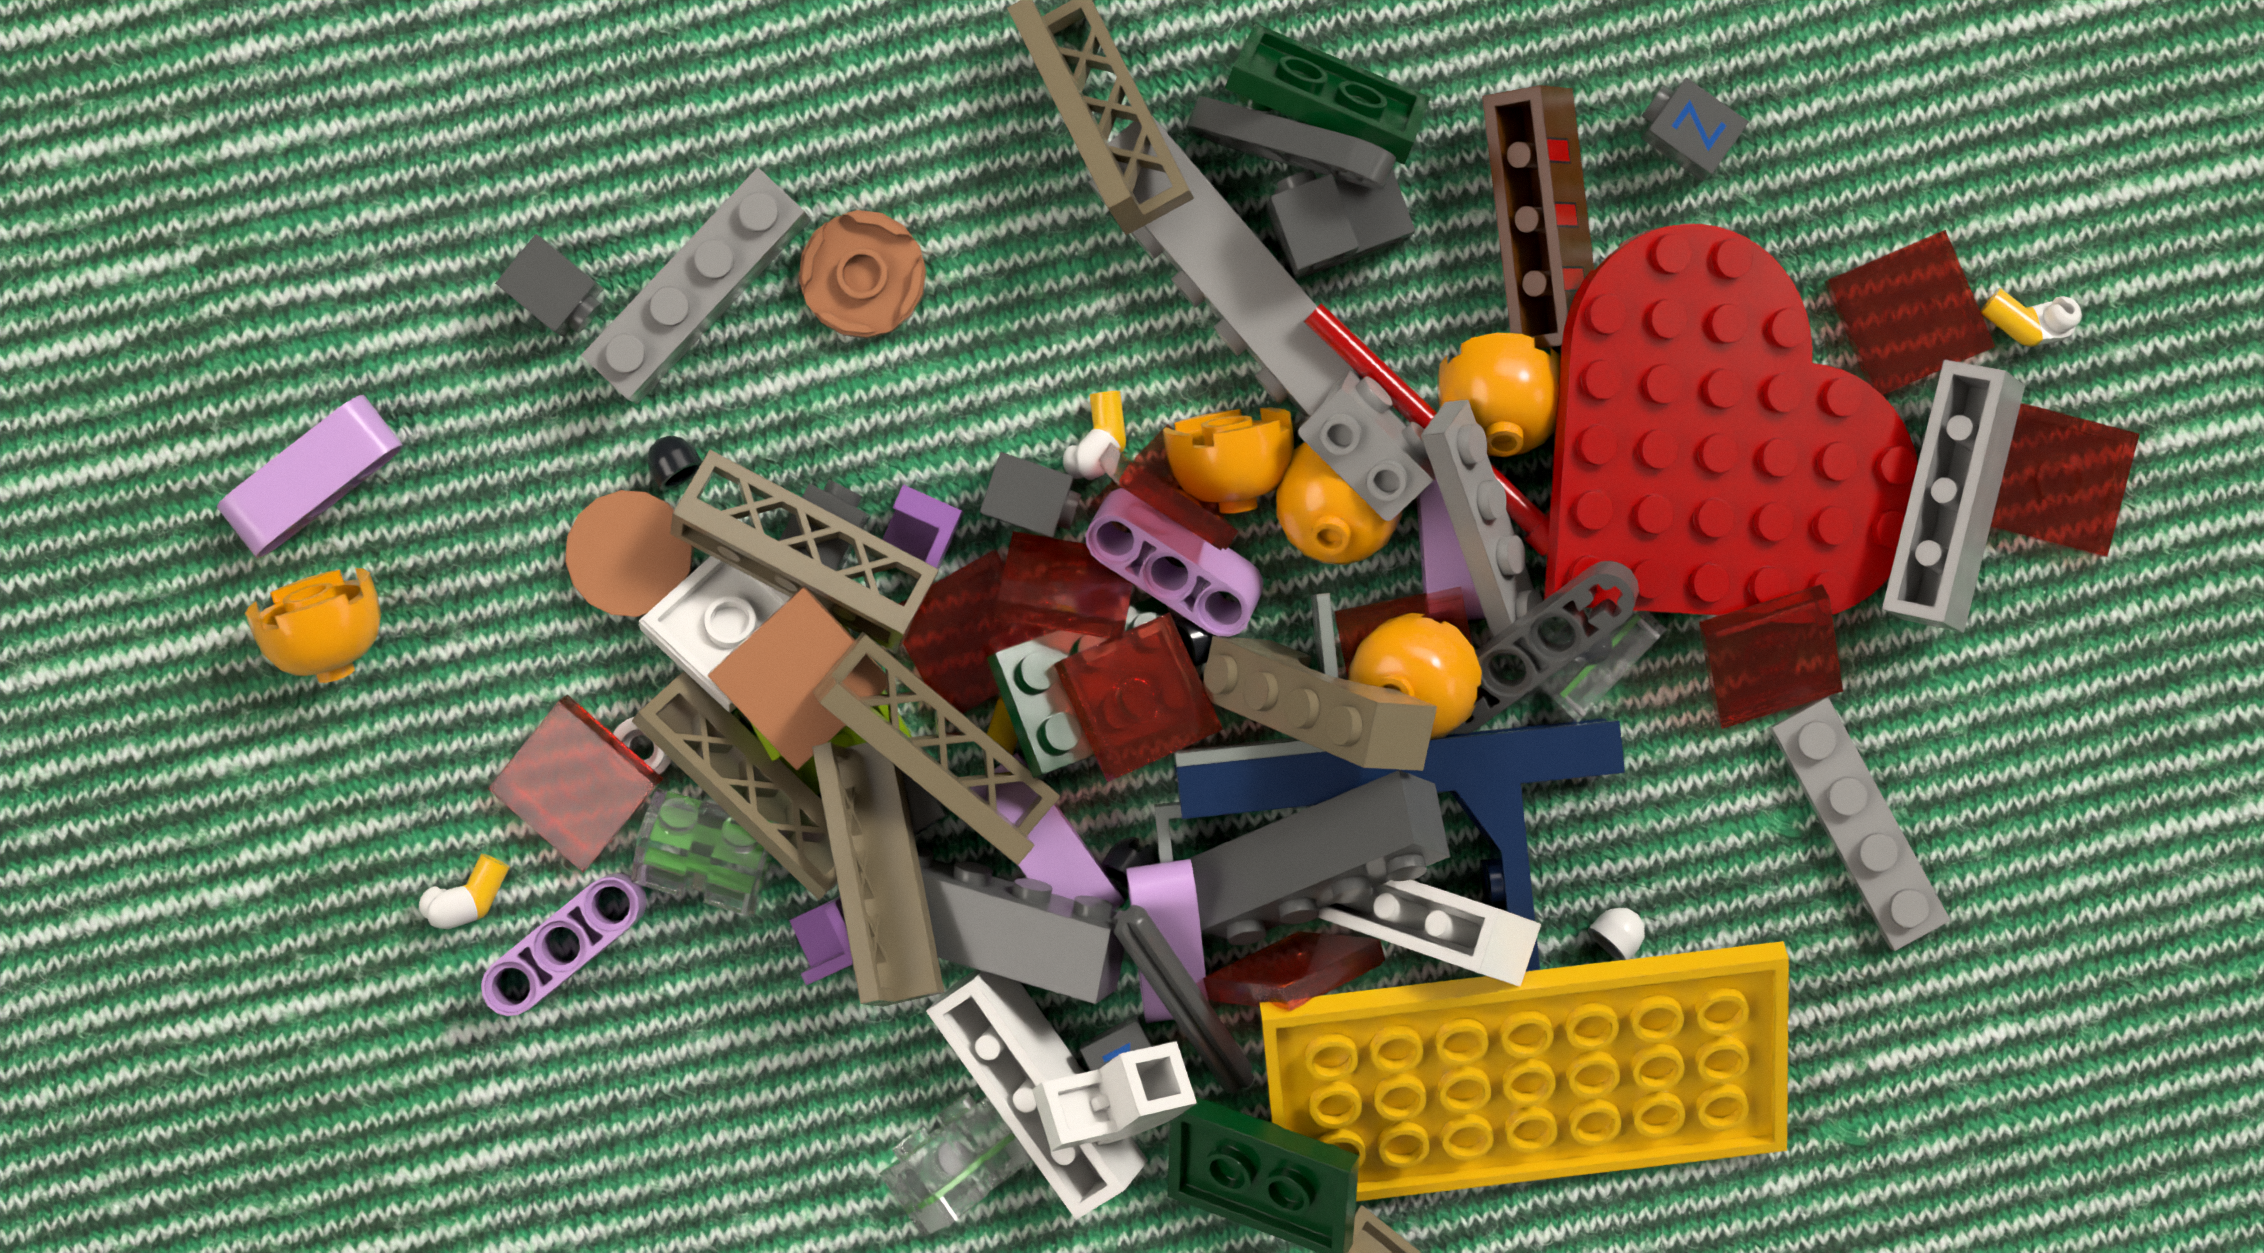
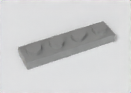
M1469 400L1450 401L1443 404L1423 431L1421 437L1489 629L1494 638L1543 602L1540 593L1534 590L1525 564L1524 544L1520 537L1514 533L1506 510L1504 487L1500 481L1496 480L1487 455L1485 432L1476 423ZM1500 653L1499 656L1514 655V654H1511V653Z
M1823 696L1769 726V730L1889 948L1896 951L1951 921L1830 699Z

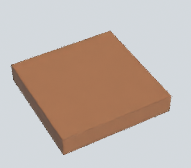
M803 586L715 666L707 676L797 771L813 756L812 746L827 743L846 726V724L818 702L812 691L853 644L855 639L815 596ZM867 653L842 681L859 697L880 695L887 688L886 673Z

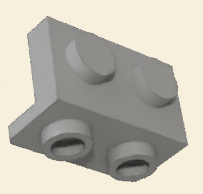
M1350 369L1332 386L1325 402L1301 424L1298 434L1384 520L1390 521L1435 479V474L1421 437L1425 429L1415 422H1411L1407 426L1390 409L1393 403L1387 392L1372 378L1366 376L1361 380Z

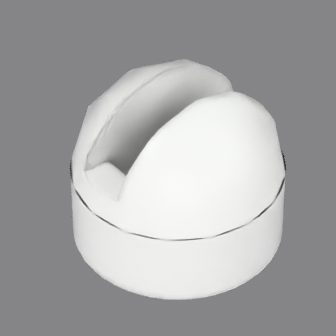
M1628 908L1606 910L1588 928L1592 938L1618 961L1630 959L1639 950L1645 936L1644 924L1639 915Z

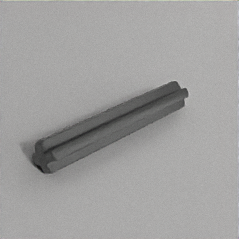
M1132 905L1126 911H1119L1113 918V924L1115 925L1114 934L1222 1089L1228 1093L1235 1094L1241 1087L1248 1088L1254 1080V1076L1251 1073V1063L1146 910L1141 906Z

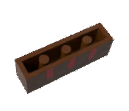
M1537 85L1482 96L1510 333L1524 334L1534 338L1535 348L1542 351H1548L1551 348L1553 350L1562 349L1564 326L1573 298L1590 270H1594L1573 88Z

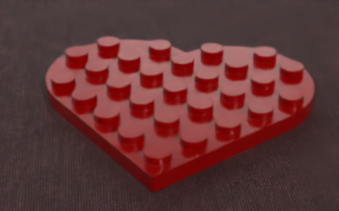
M1680 224L1647 230L1618 244L1620 247L1608 255L1595 270H1590L1582 281L1573 298L1564 326L1544 600L1587 568L1601 561H1614L1623 564L1633 572L1639 587L1634 611L1807 620L1840 613L1868 598L1890 577L1918 465L1916 451L1910 434L1898 413L1881 393L1859 377L1839 368L1812 363L1811 329L1801 296L1791 278L1774 257L1747 237L1718 226ZM1597 584L1598 588L1594 599L1585 608H1594L1608 598L1618 605L1617 600L1620 589L1614 586L1611 589L1605 590Z

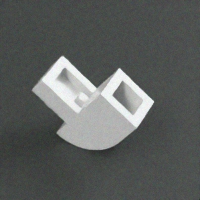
M1177 1041L1121 1053L1098 1070L1044 1081L1032 1089L1051 1152L1096 1141L1099 1146L1131 1137L1176 1118L1197 1103Z

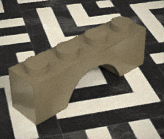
M1223 636L1212 637L1208 661L1204 668V680L1200 698L1363 768L1423 771L1437 706L1395 689L1348 681L1309 668L1310 655L1272 640Z

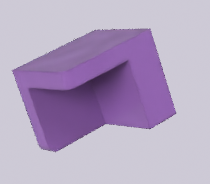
M903 484L893 506L896 510L882 540L939 569L964 512Z
M840 896L789 920L811 966L801 973L806 985L853 964Z

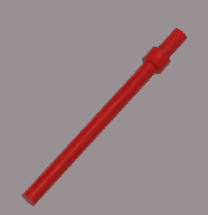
M1320 303L1303 322L1362 378L1368 376L1375 380L1390 396L1393 403L1392 406L1410 423L1415 422L1423 429H1426L1437 412ZM1491 464L1496 480L1500 481L1504 487L1506 510L1509 517L1526 532L1523 539L1542 557L1548 553L1550 511L1544 514Z

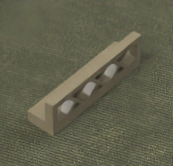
M1020 0L1007 7L1107 208L1124 234L1128 235L1193 200L1194 196L1093 0H1071L1042 16L1033 0ZM1086 17L1091 26V31L1083 51L1059 47L1053 34ZM1100 45L1106 57L1097 55ZM1068 63L1077 65L1074 74L1072 73ZM1091 68L1116 74L1117 78L1108 101L1083 95L1082 91ZM1125 94L1132 107L1122 105ZM1092 112L1102 114L1099 124ZM1116 117L1141 123L1142 129L1133 151L1109 146L1107 141ZM1150 145H1152L1158 157L1147 155ZM1118 162L1128 164L1124 174ZM1142 167L1165 172L1172 187L1139 204L1133 189Z
M712 450L708 451L672 514L670 530L672 536L789 597H792L805 586L840 624L859 634L864 632L875 642L898 653L908 635L913 618L939 569ZM716 473L739 486L745 505L720 511L699 500L712 475ZM751 492L764 498V500L754 502ZM783 508L796 515L802 535L778 541L764 534L758 514ZM749 517L751 526L739 521L738 519ZM808 522L821 528V530L811 532ZM840 538L853 545L859 565L839 571L823 565L816 543ZM806 546L809 557L795 549ZM866 552L879 560L869 562ZM897 568L918 579V582L906 604L902 606L879 594L873 576L874 573ZM863 577L866 587L852 579Z
M862 632L812 691L818 702L1009 859L1019 865L1035 846L1029 839L1028 834L1061 796L1039 777L1033 779L1030 769ZM867 653L885 668L887 694L859 697L842 681ZM895 677L909 687L912 692L896 693ZM926 701L934 708L936 734L908 737L899 729L897 704ZM888 705L889 720L872 706ZM944 717L962 732L946 733ZM974 741L983 749L985 774L957 777L948 770L946 744ZM937 745L938 761L921 747ZM993 758L1010 772L994 773ZM1022 781L1036 792L1038 797L1014 824L997 810L995 784ZM986 785L987 801L970 787Z
M685 671L636 714L632 722L818 900L838 884L822 800L781 760L776 759L772 761L761 741Z
M831 742L812 746L860 1003L884 1007L945 993L902 770L868 742L849 747H843Z

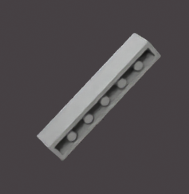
M1153 117L1194 199L1135 230L1131 234L1151 258L1155 259L1161 253L1165 255L1178 270V273L1171 278L1175 286L1195 308L1203 301L1220 319L1213 326L1215 332L1235 355H1240L1245 349L1262 368L1255 377L1267 393L1278 404H1281L1288 398L1304 416L1296 424L1300 428L1301 424L1325 402L1332 386L1348 370L1351 369L1361 380L1363 378L1303 322L1317 307L1315 303ZM1133 121L1108 143L1109 146L1133 151L1142 129L1141 123ZM1150 145L1147 155L1158 157L1152 145ZM1118 162L1124 174L1128 164ZM1142 167L1133 193L1138 203L1141 204L1172 187V184L1165 172ZM1093 178L1088 181L1089 186L1105 204Z

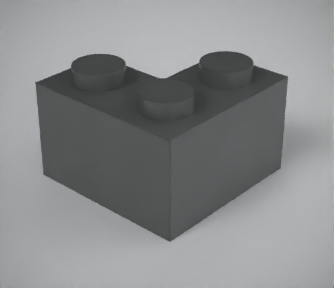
M1313 169L1306 170L1277 182L1278 188L1274 190L1275 195L1270 196L1266 208L1268 219L1290 276L1295 281L1411 238L1416 231L1393 169L1383 190L1373 189L1337 178L1334 179L1332 173L1317 179Z

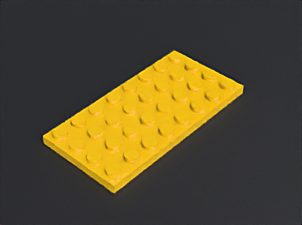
M1784 941L1526 971L1521 986L1489 976L1260 1003L1271 1123L1360 1155L1356 1201L1787 1151L1789 957Z

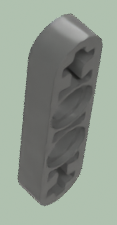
M1202 96L1198 97L1186 125L1187 129L1194 134L1218 145L1305 170L1313 169L1314 172L1323 175L1332 173L1334 178L1378 190L1384 189L1396 157L1385 149L1356 137Z
M1614 561L1598 562L1587 568L1477 649L1475 653L1482 670L1481 684L1484 688L1477 692V699L1474 703L1476 706L1471 717L1452 733L1468 734L1478 729L1622 625L1632 615L1639 593L1638 581L1633 572L1625 565ZM1597 584L1605 590L1611 589L1614 586L1620 589L1617 600L1618 605L1609 598L1605 599L1592 608L1588 619L1583 609L1593 601L1598 588ZM1549 617L1566 619L1572 624L1576 637L1566 644L1552 643L1543 636L1540 630V623ZM1500 653L1517 655L1524 662L1527 673L1523 677L1514 680L1502 678L1493 669L1491 659Z

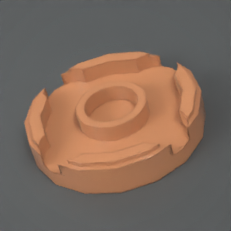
M856 210L835 217L814 231L801 254L799 282L806 304L822 324L843 336L869 339L893 332L912 317L924 296L927 270L920 246L904 225L883 213Z
M620 490L595 499L578 514L567 536L565 562L574 587L589 604L611 615L641 617L646 615L690 575L694 559V547L670 534L672 514L675 510L670 503L647 492Z

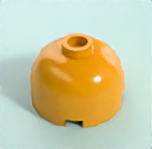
M1492 333L1473 337L1461 344L1460 355L1452 358L1449 363L1446 356L1440 363L1437 378L1439 408L1445 402L1469 400L1476 423L1485 432L1488 456L1509 457L1529 452L1544 444L1556 429L1561 357L1552 348L1551 356L1545 351L1536 349L1534 338L1524 334Z
M1260 408L1261 420H1252L1250 416H1242L1241 409L1226 410L1180 420L1174 423L1175 430L1165 427L1163 429L1165 450L1172 475L1182 489L1197 500L1218 502L1221 513H1240L1257 508V497L1274 491L1283 480L1294 450V436L1290 412L1281 408Z
M1306 442L1293 450V455L1283 480L1277 486V519L1288 540L1305 556L1326 564L1347 565L1370 557L1387 545L1403 513L1402 510L1392 520H1384Z
M355 568L358 580L349 581L343 580L340 570L321 573L270 592L274 605L260 612L256 601L251 604L245 615L252 635L262 654L281 671L295 676L316 675L319 683L336 681L352 674L355 671L353 661L361 658L370 650L379 633L381 611L370 572L363 568Z
M1409 613L1387 620L1360 643L1349 666L1348 681L1395 689L1437 706L1430 740L1442 739L1471 717L1476 706L1474 703L1477 699V688L1481 685L1482 670L1474 647L1457 627L1446 621L1438 623L1431 618H1423L1424 614Z

